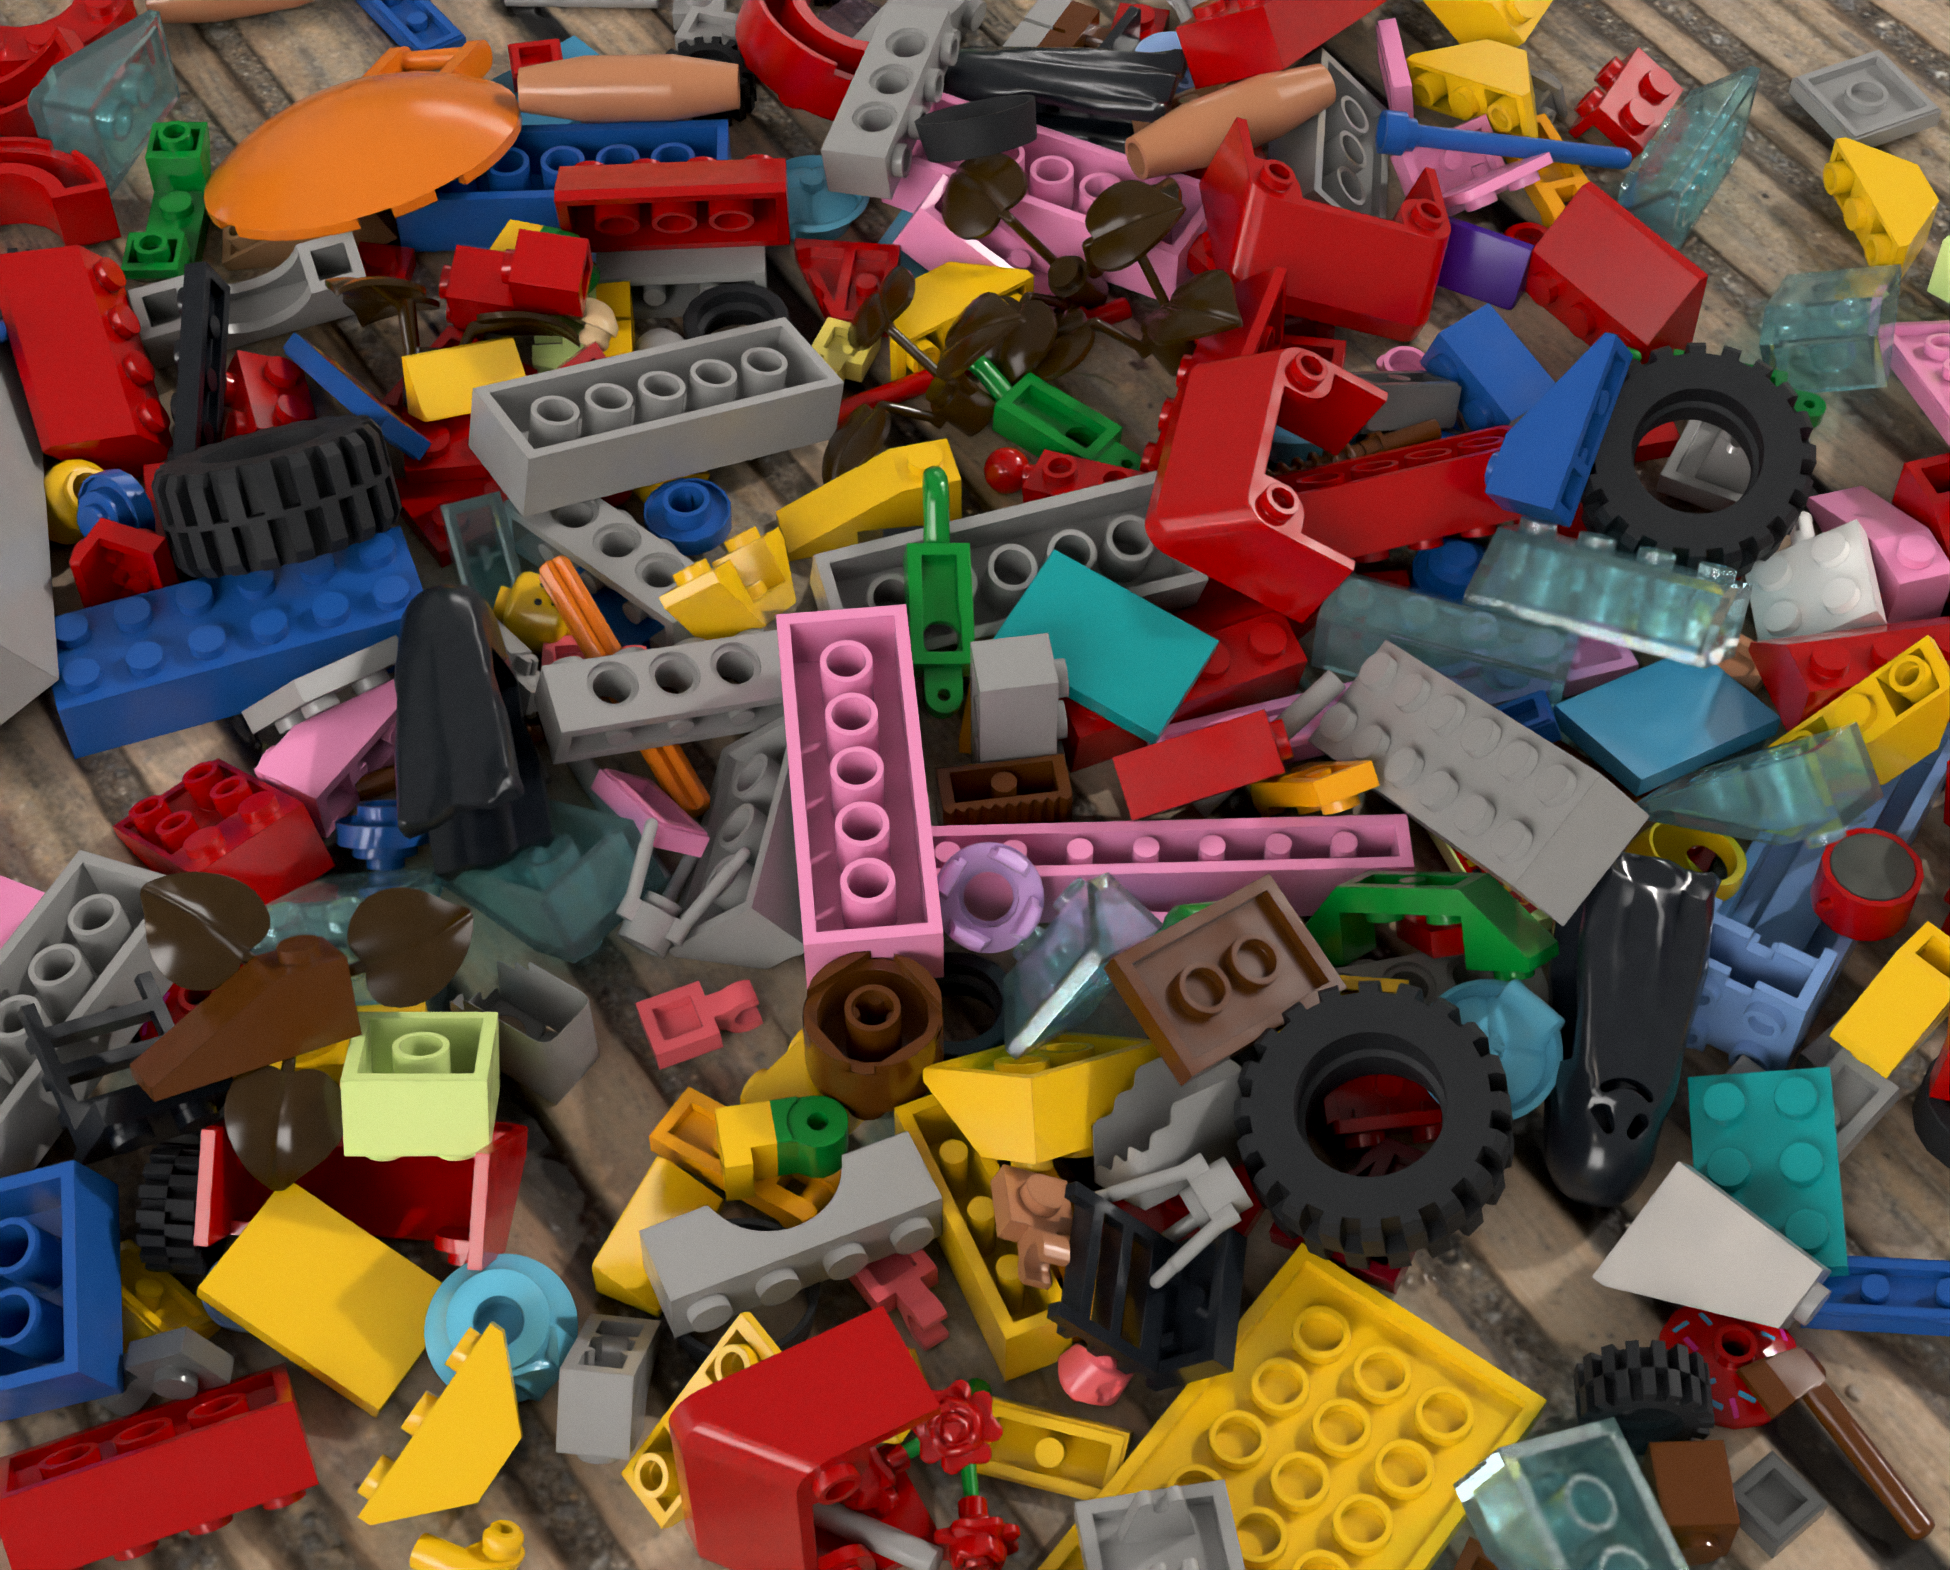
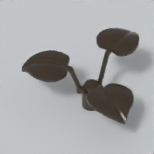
M997 153L965 160L957 167L956 172L949 179L942 202V217L948 229L964 240H977L989 235L1002 219L1050 265L1048 285L1055 296L1026 292L1021 297L1020 302L1009 296H1000L1012 308L1021 313L1027 321L1005 336L987 351L984 356L993 363L1012 386L1027 373L1034 370L1046 357L1054 344L1058 324L1055 314L1049 306L1057 307L1060 311L1081 306L1089 310L1105 304L1109 288L1105 279L1101 277L1104 271L1114 272L1127 268L1153 249L1171 231L1186 211V207L1179 200L1144 182L1127 180L1115 183L1096 198L1087 212L1085 225L1091 237L1087 238L1082 244L1086 261L1078 256H1062L1057 258L1009 211L1024 198L1028 189L1026 174L1014 159L1008 155Z
M1168 177L1158 184L1151 185L1182 203L1181 189L1173 178ZM1146 254L1138 260V263L1161 308L1153 311L1142 322V339L1138 340L1099 318L1094 317L1087 320L1085 312L1079 307L1070 308L1055 314L1058 329L1054 344L1046 357L1031 373L1046 382L1068 373L1077 367L1091 350L1095 340L1094 332H1102L1134 349L1142 359L1153 354L1169 375L1177 376L1183 355L1185 353L1193 355L1197 346V344H1194V340L1243 326L1236 302L1234 283L1223 270L1212 269L1204 271L1180 284L1173 292L1169 301Z
M894 267L883 279L880 288L869 295L856 312L849 327L848 341L856 350L864 351L874 345L885 331L934 377L926 391V400L931 403L932 411L884 400L877 403L874 409L867 404L858 406L838 426L827 444L822 461L823 484L832 481L855 467H859L875 456L890 431V414L926 421L938 429H941L947 421L967 436H974L979 433L991 419L996 401L992 396L979 388L977 384L968 379L964 371L1010 332L1026 322V318L996 293L986 292L979 295L952 323L945 337L946 349L940 354V360L938 365H936L895 326L894 320L908 308L913 300L915 278L905 267Z
M387 276L325 279V286L337 297L343 294V303L355 313L362 327L398 315L404 356L440 349L420 347L417 311L440 309V302L427 298L426 288L422 285ZM498 311L477 314L476 321L468 323L459 344H470L480 334L494 333L509 336H559L568 339L580 347L579 335L570 326L553 317L529 311ZM403 377L402 406L408 408Z
M180 872L149 881L143 885L140 891L147 944L152 959L160 972L168 980L185 989L192 991L217 989L239 970L241 961L246 964L254 956H257L250 949L258 945L269 932L270 915L263 900L246 884L225 875L209 872ZM387 888L368 896L356 908L347 928L348 945L359 959L357 962L348 964L351 977L366 972V983L369 993L376 1002L383 1006L403 1008L415 1006L429 1000L450 982L465 959L473 933L474 917L472 912L467 907L454 904L414 888ZM296 1056L283 1060L281 1070L267 1065L237 1075L232 1081L225 1099V1125L235 1153L249 1173L273 1191L287 1189L300 1177L320 1164L332 1153L343 1136L341 1090L333 1078L319 1069L304 1068L295 1071Z

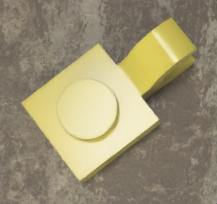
M828 317L811 346L843 382L845 378L862 382L881 348V337L870 348L858 351L848 341V331L851 322Z

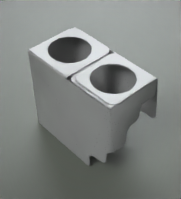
M497 961L500 994L498 988H495L485 999H482L481 992H478L469 1001L464 1000L463 994H459L453 1001H449L451 1012H498V1016H511L520 1020L525 1026L526 1034L498 1019L500 1071L557 1105L600 1057L589 999L577 988L532 962H528L529 970H527L517 962L514 963L515 969L502 961ZM547 1026L555 1030L544 1033Z
M1162 1057L1139 1066L1135 1072L1134 1086L1130 1090L1119 1093L1115 1098L1112 1113L1098 1119L1093 1125L1095 1183L1106 1189L1112 1185L1178 1166L1198 1153L1202 1154L1208 1165L1224 1156L1232 1169L1240 1166L1241 1154L1237 1145L1239 1136L1234 1125V1101L1242 1097L1237 1082L1242 1067L1229 1059L1181 1087ZM1188 1180L1124 1200L1136 1207L1147 1210L1179 1195L1178 1192L1189 1186L1190 1183Z

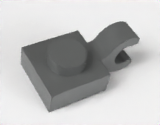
M187 1326L131 1341L128 1352L123 1353L124 1393L100 1398L97 1403L119 1416H126L138 1411L154 1392L170 1399H189L194 1397L197 1392L230 1384L235 1357Z

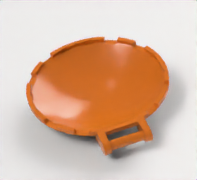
M486 40L467 41L462 47L411 51L407 46L391 47L361 78L346 81L313 93L286 107L252 131L232 149L209 177L203 196L206 210L213 223L220 229L232 225L235 226L239 237L266 241L312 239L361 229L359 218L390 208L395 218L438 201L435 190L456 178H458L459 183L468 184L498 162L514 144L521 131L523 118L518 100L508 88L494 81L483 79L491 69L493 62L492 50Z

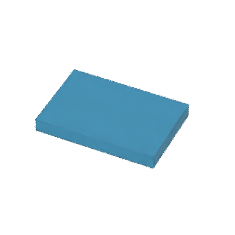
M1694 646L1555 704L1553 709L1559 730L1636 797L1776 735L1781 720L1779 715Z

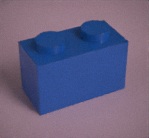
M1490 303L1439 332L1420 361L1427 372L1454 381L1462 387L1458 410L1462 413L1466 424L1472 431L1500 425L1514 426L1555 384V381Z

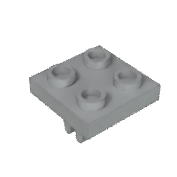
M1689 420L1660 474L1656 491L1714 512L1736 503L1744 494L1750 481L1751 467L1744 450L1730 434L1710 423Z
M1225 1479L1183 1486L1174 1485L1163 1489L1142 1490L1137 1493L1074 1502V1519L1084 1570H1245Z

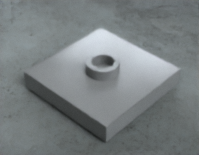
M1880 50L1792 78L1789 94L1834 140L1847 137L1870 147H1876L1937 126L1942 112Z

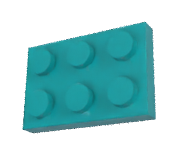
M1830 1067L1688 1077L1693 1168L1830 1269L1832 1272L1828 1277L1849 1276Z

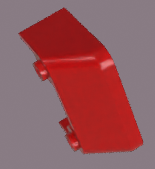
M1236 117L1199 182L1215 268L1225 271L1234 284L1275 266L1287 268L1285 314L1402 342L1416 339L1430 316L1451 232V225L1435 169L1424 168L1392 220L1305 199L1302 197L1300 184L1293 170L1287 164L1275 159L1265 160L1255 157L1247 120Z
M1299 347L1197 364L1178 387L1145 518V529L1150 541L1167 556L1302 624L1354 571L1356 561L1302 534L1304 508L1296 492L1288 485L1265 474L1276 425L1337 456L1387 402L1388 392L1325 360L1318 354Z
M225 1119L201 1129L193 1245L208 1247L228 1235H240L274 1193L273 1190L254 1178L239 1160L227 1134ZM495 1121L492 1142L475 1152V1156L462 1161H448L438 1156H402L391 1161H375L366 1156H344L342 1136L339 1144L325 1160L294 1183L373 1236L434 1241V1248L436 1250L448 1253L447 1262L449 1264L463 1266L467 1263V1269L482 1271L497 1258L498 1254H503L506 1251L526 1159L528 1127L520 1124Z
M883 1305L697 1390L681 1401L672 1411L668 1422L685 1525L701 1558L730 1570H896L904 1566L870 1551L864 1544H854L816 1527L813 1513L814 1504L818 1502L821 1505H831L837 1502L843 1504L842 1500L849 1497L859 1488L862 1483L861 1475L869 1464V1448L941 1414V1406ZM887 1443L878 1447V1449L882 1450L891 1444ZM906 1471L896 1476V1490L900 1505L891 1509L889 1516L881 1520L871 1510H856L936 1545L933 1534L938 1529Z

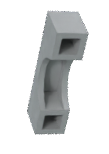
M352 231L296 244L291 255L270 272L250 280L228 284L231 287L227 350L355 315L343 303V294L337 297L325 286V279L366 277ZM184 275L128 290L134 314L140 322L141 338L154 369L175 364L174 345L180 339L181 315L177 305L178 290L183 287Z
M905 1131L843 1154L841 1178L836 1193L828 1205L807 1222L779 1231L750 1230L730 1223L707 1205L640 1230L643 1265L674 1337L676 1338L692 1331L708 1332L725 1324L731 1316L762 1304L765 1306L782 1304L794 1297L799 1290L812 1286L815 1283L830 1278L833 1280H843L854 1276L867 1264L895 1253L905 1255L921 1250L934 1238L942 1236V1196L909 1132Z

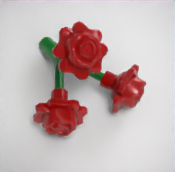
M971 1378L968 1381L959 1379L955 1380L944 1390H931L941 1406V1414L911 1428L916 1434V1438L903 1446L901 1444H891L882 1450L876 1446L869 1448V1464L861 1475L862 1483L853 1494L842 1500L845 1507L852 1510H871L882 1520L890 1515L891 1509L900 1505L896 1490V1476L910 1468V1460L919 1454L921 1460L928 1464L936 1463L941 1458V1466L944 1472L954 1475L961 1470L964 1497L957 1503L959 1519L953 1521L949 1528L938 1529L933 1534L936 1546L944 1550L942 1560H949L953 1570H1002L1006 1557L1017 1553L1019 1550L1017 1539L1021 1535L1020 1527L1015 1524L1004 1523L1000 1517L989 1516L987 1500L979 1496L976 1464L982 1465L989 1462L992 1457V1448L988 1443H993L1000 1439L1003 1434V1427L993 1415V1398L990 1385L980 1378Z

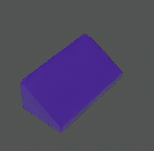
M1448 216L1451 232L1437 285L1490 303L1491 305L1512 310L1525 291L1531 253L1535 245Z

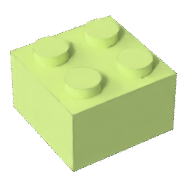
M358 1012L362 1035L350 1038L340 1079L344 1156H366L375 1161H391L402 1156H438L448 1161H462L475 1156V1152L492 1142L500 1092L498 1012Z

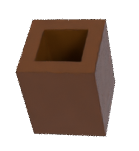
M1724 1440L1649 1442L1637 1473V1481L1651 1558H1675L1677 1562L1684 1565H1702L1713 1562L1719 1557L1727 1556L1741 1523Z

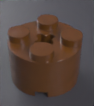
M871 951L849 953L831 961L812 978L807 989L802 1020L805 1063L809 1077L823 1096L835 1099L845 1109H848L852 1116L864 1121L878 1119L886 1112L894 1111V1107L923 1097L930 1090L923 1081L924 1068L943 1062L942 998L939 986L933 976L922 965L909 957L894 954V960L871 958Z

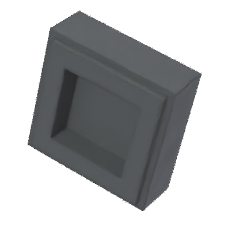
M1773 1450L1733 1483L1741 1523L1739 1527L1772 1559L1823 1516L1829 1504Z

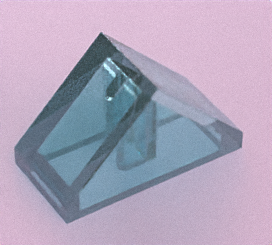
M500 491L440 506L450 562L458 585H466L477 590L485 598L492 610L494 609L501 585L512 588L516 578L522 573Z

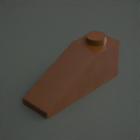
M297 935L280 941L276 945V950L254 956L135 1059L130 1064L132 1078L156 1102L362 1035L347 956L323 936Z

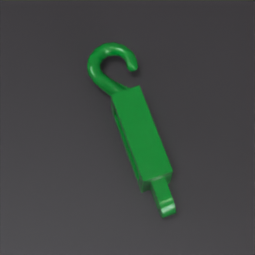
M984 355L967 369L978 378L997 402L994 408L992 430L1036 457L1040 458L1044 449L1140 471L1142 458L1120 444L1123 431L1122 426L1031 372L1027 373L1012 386ZM1067 436H1074L1090 446L1086 449Z
M930 466L925 469L922 476L923 543H906L903 555L904 593L914 677H922L923 703L927 712L935 718L946 719L954 716L960 709L963 700V677H970V642L975 641L970 543H950L948 478L942 468ZM931 625H948L957 634L956 651L928 652L924 647V631ZM945 695L947 696L948 700L942 701L938 698V696Z

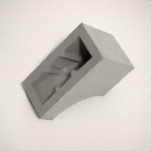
M590 1313L559 1370L557 1453L576 1454L580 1460L592 1464H609L619 1459L630 1460L644 1430L647 1394L656 1356L660 1349L661 1320Z

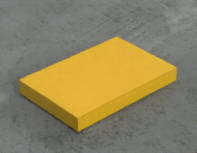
M293 1183L283 1191H274L198 1286L196 1296L355 1405L377 1418L426 1352L424 1339L426 1314L430 1302L442 1282L296 1183Z

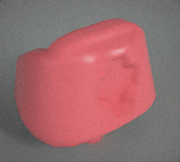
M1080 1344L1073 1345L1058 1358L1059 1382L1063 1390L1074 1402L1080 1401L1097 1406H1112L1118 1401L1134 1373L1125 1374L1116 1369L1117 1359L1108 1354L1095 1357Z

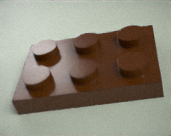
M1270 873L1114 956L1103 968L1181 1087L1253 1046L1266 1028H1272L1276 1032L1283 1029L1285 1023L1281 1013L1298 1001L1307 1010L1320 1003L1318 991L1338 985L1341 994L1347 988Z

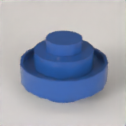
M107 469L89 476L82 482L78 493L77 524L84 537L88 535L100 518L137 529L146 528L155 532V516L151 501L143 487L132 475L120 469Z
M679 478L664 483L651 492L644 504L645 529L659 539L663 538L670 541L684 556L699 555L713 550L726 540L732 529L731 502L725 491L713 482L699 478Z
M1443 538L1444 544L1442 546L1417 552L1411 567V591L1417 601L1428 610L1446 617H1469L1482 613L1493 604L1501 581L1500 564L1493 553L1485 547L1463 538Z
M396 800L360 802L357 804V815L342 817L335 821L336 844L340 847L352 849L353 857L366 859V869L386 871L402 869L405 867V858L417 855L418 846L430 843L428 832L411 839L401 833L397 825Z

